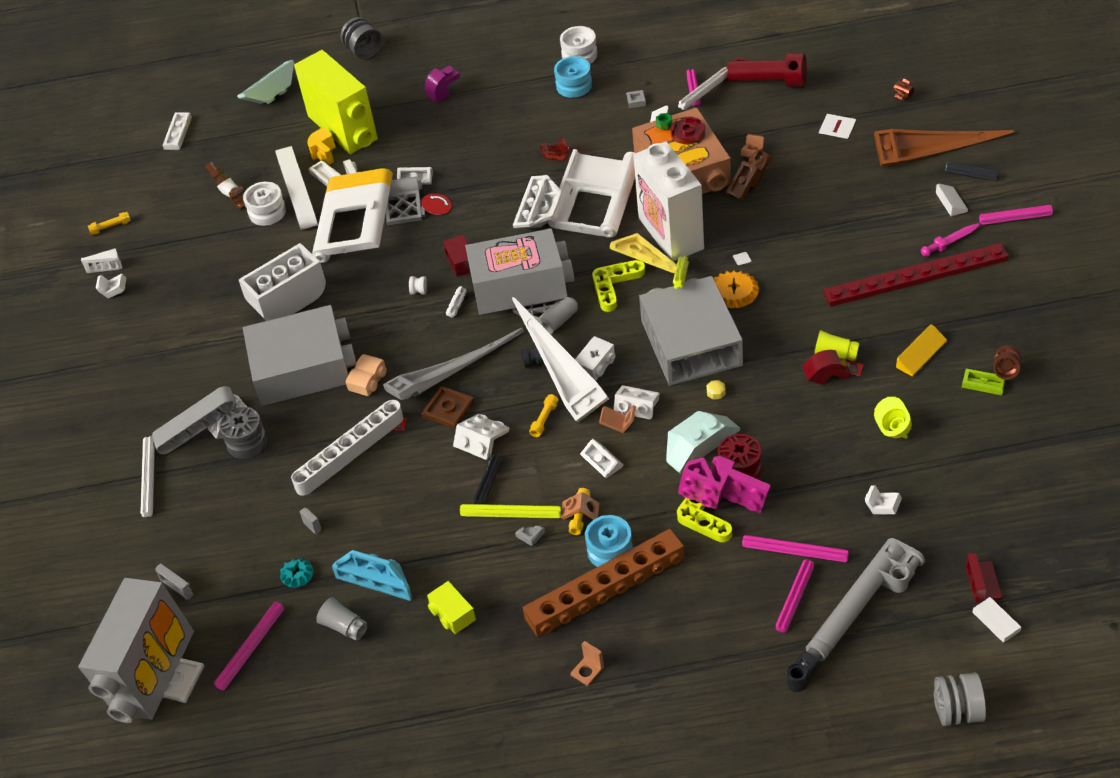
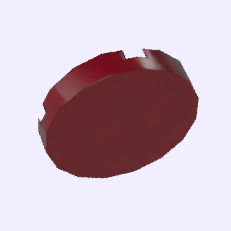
M683 117L681 120H676L672 123L670 134L677 143L684 145L694 144L705 136V124L695 117Z

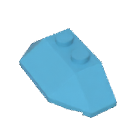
M352 550L332 565L337 579L409 601L412 599L411 591L401 566L395 560H386L375 554H366Z

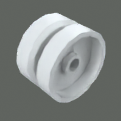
M575 26L568 28L561 34L562 59L578 56L586 59L589 64L594 62L597 58L596 35L592 29L584 26Z
M273 182L256 183L250 186L243 195L248 216L257 225L274 224L282 219L286 213L281 189Z

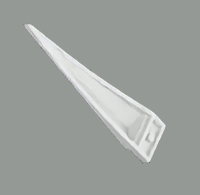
M512 297L564 405L573 418L580 422L609 400L608 396L580 364Z

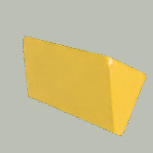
M929 325L897 358L896 368L913 377L947 342V339L935 326Z

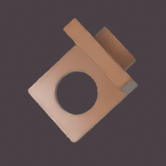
M633 405L625 415L604 406L599 423L624 433L634 421L636 406Z
M580 492L562 502L561 518L565 520L582 512L594 520L598 518L599 503L585 493ZM587 502L593 506V513L589 511Z
M584 641L582 643L584 658L571 672V676L589 686L604 668L602 652ZM584 667L592 670V674L588 677L581 676L579 672Z

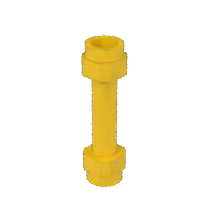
M128 212L119 213V217L96 224V222L91 223V225H88L91 235H97L100 233V230L120 223L125 225L131 220Z
M550 394L544 400V408L537 421L532 423L529 430L532 436L540 437L543 433L544 423L551 410H555L558 403V398L555 395Z
M580 488L578 490V493L583 492L590 497L588 489ZM582 512L575 514L574 519L569 523V532L573 535H580L583 530L584 523L581 522Z

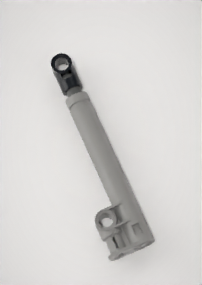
M894 538L886 541L806 646L807 652H803L795 663L788 666L787 686L791 691L801 692L806 688L808 679L820 664L819 661L826 659L881 585L897 593L904 592L908 588V583L915 574L914 570L925 562L924 556L919 551Z

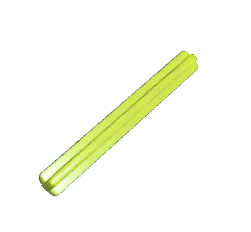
M686 255L684 257L680 256L677 262L673 279L675 289L684 286L689 264Z
M462 504L460 506L461 516L560 518L561 507Z

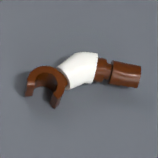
M212 162L207 164L205 167L211 176L217 179V187L221 193L230 197L231 202L237 209L243 208L245 206L243 200L244 188L242 186L238 187L231 178L224 175L221 167L216 169Z

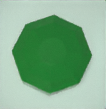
M660 113L656 116V127L661 130L671 127L672 116L670 114Z

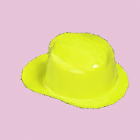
M887 397L881 400L874 412L875 420L881 432L888 437H903L907 439L912 422L904 403L896 397Z

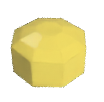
M715 380L707 384V396L711 399H721L726 395L723 382Z

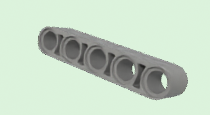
M223 386L216 389L155 430L152 438L159 454L170 453L221 419L229 410L236 408L237 403L231 388Z

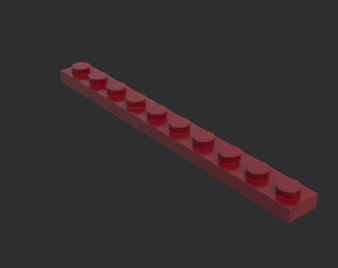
M999 243L823 289V294L829 306L832 307L1008 261L1009 255L1002 244Z

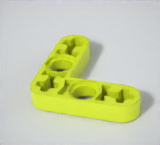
M634 260L600 267L593 271V283L603 311L611 312L617 307L613 283L644 276L645 264L642 261ZM617 271H622V272H623V274H621V275H616V274H614V273L617 272ZM601 288H609L608 291H600Z
M684 499L677 509V520L680 524L718 542H727L731 539L732 526L728 522L703 511L706 506L701 503H694L691 501L692 499ZM707 520L710 524L708 526H701L699 522Z

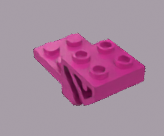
M721 456L714 457L709 469L703 457L687 462L682 473L678 493L687 499H693L706 507L714 509L717 508L721 498L724 497L732 503H738L751 511L761 513L770 485L734 470V462Z

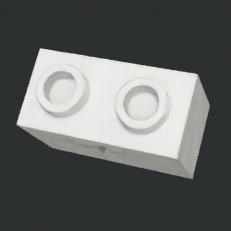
M594 336L575 360L596 381L598 377L603 375L606 367L614 361V345Z

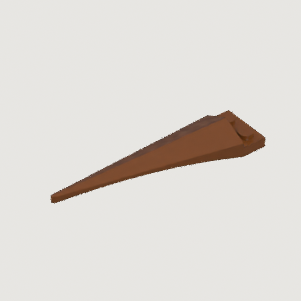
M887 129L875 131L874 138L880 165L883 167L895 164L901 165L1013 134L1014 131Z

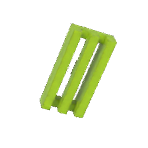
M966 369L962 388L1002 395L1006 380L999 378L993 373Z

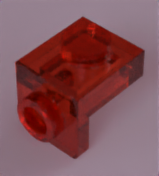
M560 137L557 144L542 143L540 150L545 159L564 160L569 151V145L564 137Z

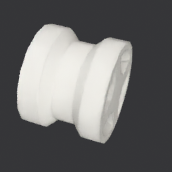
M421 276L420 278L410 277V294H426V276Z

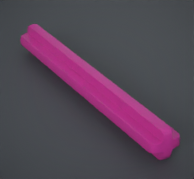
M744 535L742 541L743 547L840 562H847L849 555L848 550L751 535Z
M274 602L224 668L214 682L218 689L222 691L226 689L284 610L281 603Z

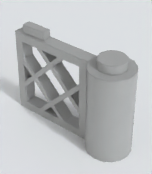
M417 176L392 180L386 208L387 225L420 221L422 217H425V210L420 204L419 194L420 190H423L421 179L418 180ZM416 196V199L412 203L406 201L409 197ZM389 200H398L399 202L395 206L389 203ZM402 204L408 206L404 211L398 209ZM413 209L417 211L418 215L410 216L408 213ZM394 212L400 214L397 218L390 219Z
M566 297L538 303L543 304V307L533 308V305H527L531 308L527 309V311L549 334H553L577 312L578 304L575 299ZM548 302H556L553 305L546 306ZM512 308L513 313L521 316L517 308ZM544 312L539 318L534 316L536 313Z

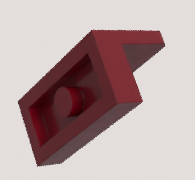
M976 553L967 554L965 567L975 603L983 602L989 597L994 601L1001 600L1002 595L993 563L991 561L978 562Z

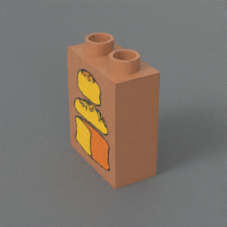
M697 108L671 115L672 123L676 120H681L683 117H695L705 124V136L694 144L684 145L677 143L671 137L670 128L661 130L656 127V121L632 128L634 153L643 151L652 144L667 141L700 182L702 194L710 191H719L725 186L730 185V157Z

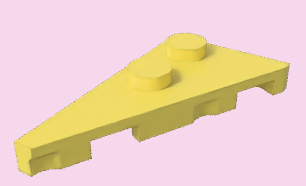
M638 233L612 241L610 244L611 250L672 273L676 271L677 264Z

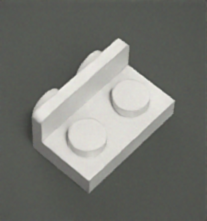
M622 385L615 394L614 410L626 414L635 405L636 417L651 419L653 417V407L659 401L660 393Z

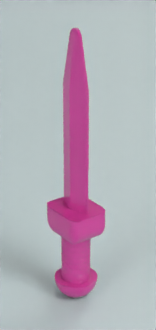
M977 223L964 227L945 238L940 236L935 238L934 244L928 247L924 246L921 249V254L929 257L930 253L936 250L940 252L945 251L947 245L972 233L980 224Z

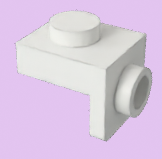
M120 274L107 280L100 275L97 279L96 289L109 299L124 291L126 277Z
M871 485L866 494L865 502L872 514H896L902 497L899 493H880L876 485Z

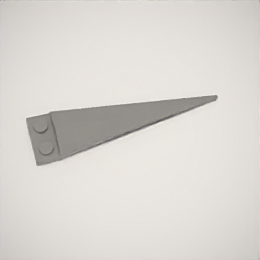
M520 328L482 348L447 362L399 375L383 384L386 392L400 400L408 399L412 395L416 397L522 334L524 330Z

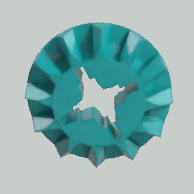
M301 557L298 560L292 558L291 562H284V567L280 569L281 581L288 587H301L311 580L313 567L308 560H303ZM299 568L300 572H297L296 575H293V572Z

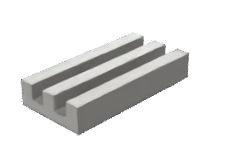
M160 563L155 568L160 580L185 599L189 600L194 595L191 592L189 583Z

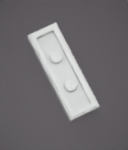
M191 113L174 114L163 143L164 150H180L192 118Z

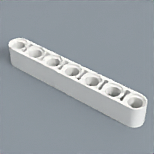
M292 146L275 150L300 229L304 230L318 226Z
M396 400L385 402L297 469L291 476L297 494L302 496L310 494L403 421L400 403Z

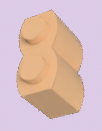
M363 354L346 379L348 390L365 396L371 395L376 390L378 381L386 374L387 369L384 360Z

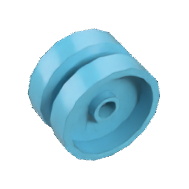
M570 56L557 62L554 67L556 89L559 94L569 98H577L590 91L592 88L591 68L586 59Z
M600 516L587 526L585 531L587 554L591 563L597 567L633 548L631 528L624 519L618 516Z

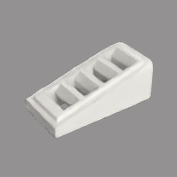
M116 248L81 259L86 273L122 269L121 260Z

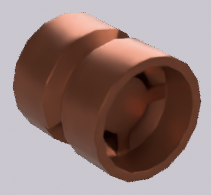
M1011 345L1001 346L997 349L994 356L993 369L999 378L1009 380L1018 375L1021 361L1019 350Z

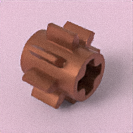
M904 78L902 81H897L893 88V92L896 93L895 97L903 101L906 98L910 99L915 92V87L912 86L913 82Z

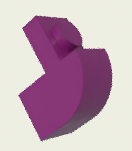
M450 65L441 71L437 68L433 69L425 82L427 97L435 103L448 97V85L460 78V72Z

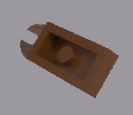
M757 149L750 157L748 163L745 161L741 163L726 193L743 201L749 188H756L773 157Z

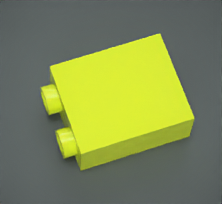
M323 50L294 64L308 117L320 128L324 127L333 135V139L344 150L352 154L361 148L369 146L378 139L366 87Z

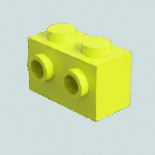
M449 581L427 595L430 603L428 608L434 616L438 615L442 625L446 629L450 628L454 634L476 620L472 606Z

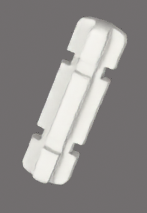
M459 286L446 311V315L450 316V318H454L457 314L467 289Z

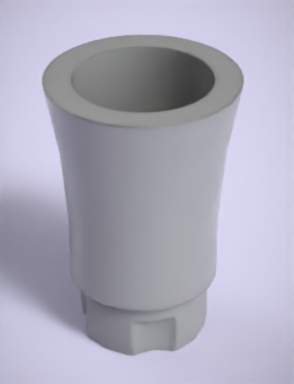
M334 597L327 599L318 612V624L329 627L354 640H359L367 630V622L344 607Z

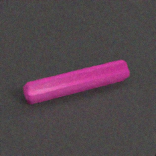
M694 69L687 70L690 93L698 87ZM698 99L692 105L699 106L701 104L700 99Z

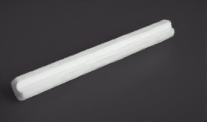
M727 67L722 68L680 100L678 107L682 110L687 109L728 77Z
M152 436L143 439L141 514L145 518L151 517L153 514L155 444Z

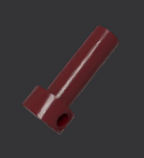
M787 53L785 60L729 61L728 80H785L786 87H805L807 80L806 54Z

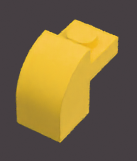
M322 127L309 136L307 143L313 160L319 158L330 165L334 162L331 150L336 148L333 135Z

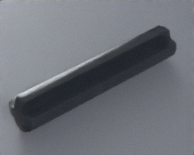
M950 161L945 166V171L991 181H997L999 177V171Z
M493 454L474 496V504H485L502 462L500 455Z

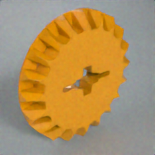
M735 270L732 273L726 271L725 274L720 273L718 277H714L716 286L727 308L747 306L758 295L759 287L754 276H750L749 273L743 274L742 270L738 273ZM733 284L736 286L735 294H733L732 290Z

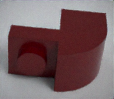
M836 350L820 351L811 356L802 366L807 380L823 385L832 375L843 379H848L852 375L847 361L839 358Z

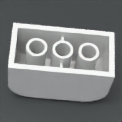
M301 243L239 279L246 301L266 321L293 315L317 300L323 293L326 285L320 261Z

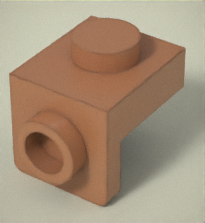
M748 134L746 145L741 149V156H745L749 160L757 149L763 152L764 136Z

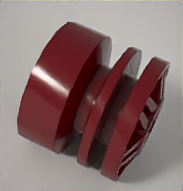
M733 434L720 442L718 456L733 461L734 470L755 479H760L761 446L756 439L745 434Z

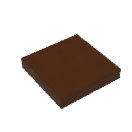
M440 386L423 410L422 417L456 429L457 424L461 423L475 403V399L472 396Z

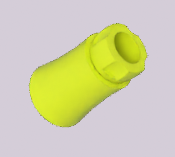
M820 330L814 354L823 350H836L839 358L855 361L859 343L850 342V339L841 338Z

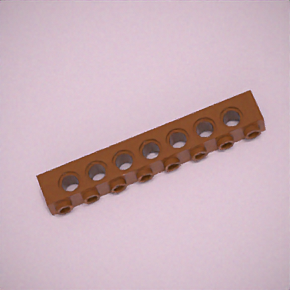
M668 529L522 607L525 620L537 637L548 634L561 624L570 622L574 617L587 613L598 604H603L611 597L622 594L628 588L644 582L648 577L661 573L665 568L673 564H678L684 559V546L672 530Z

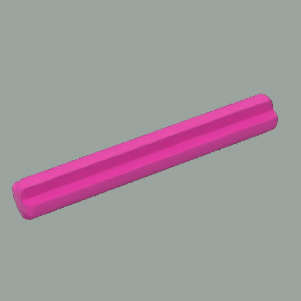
M1051 205L985 213L979 215V221L981 225L1051 216L1053 208Z
M805 559L802 562L776 623V630L786 633L814 569L813 561Z

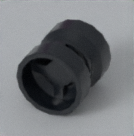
M536 346L530 350H521L525 368L531 367L532 364H544Z

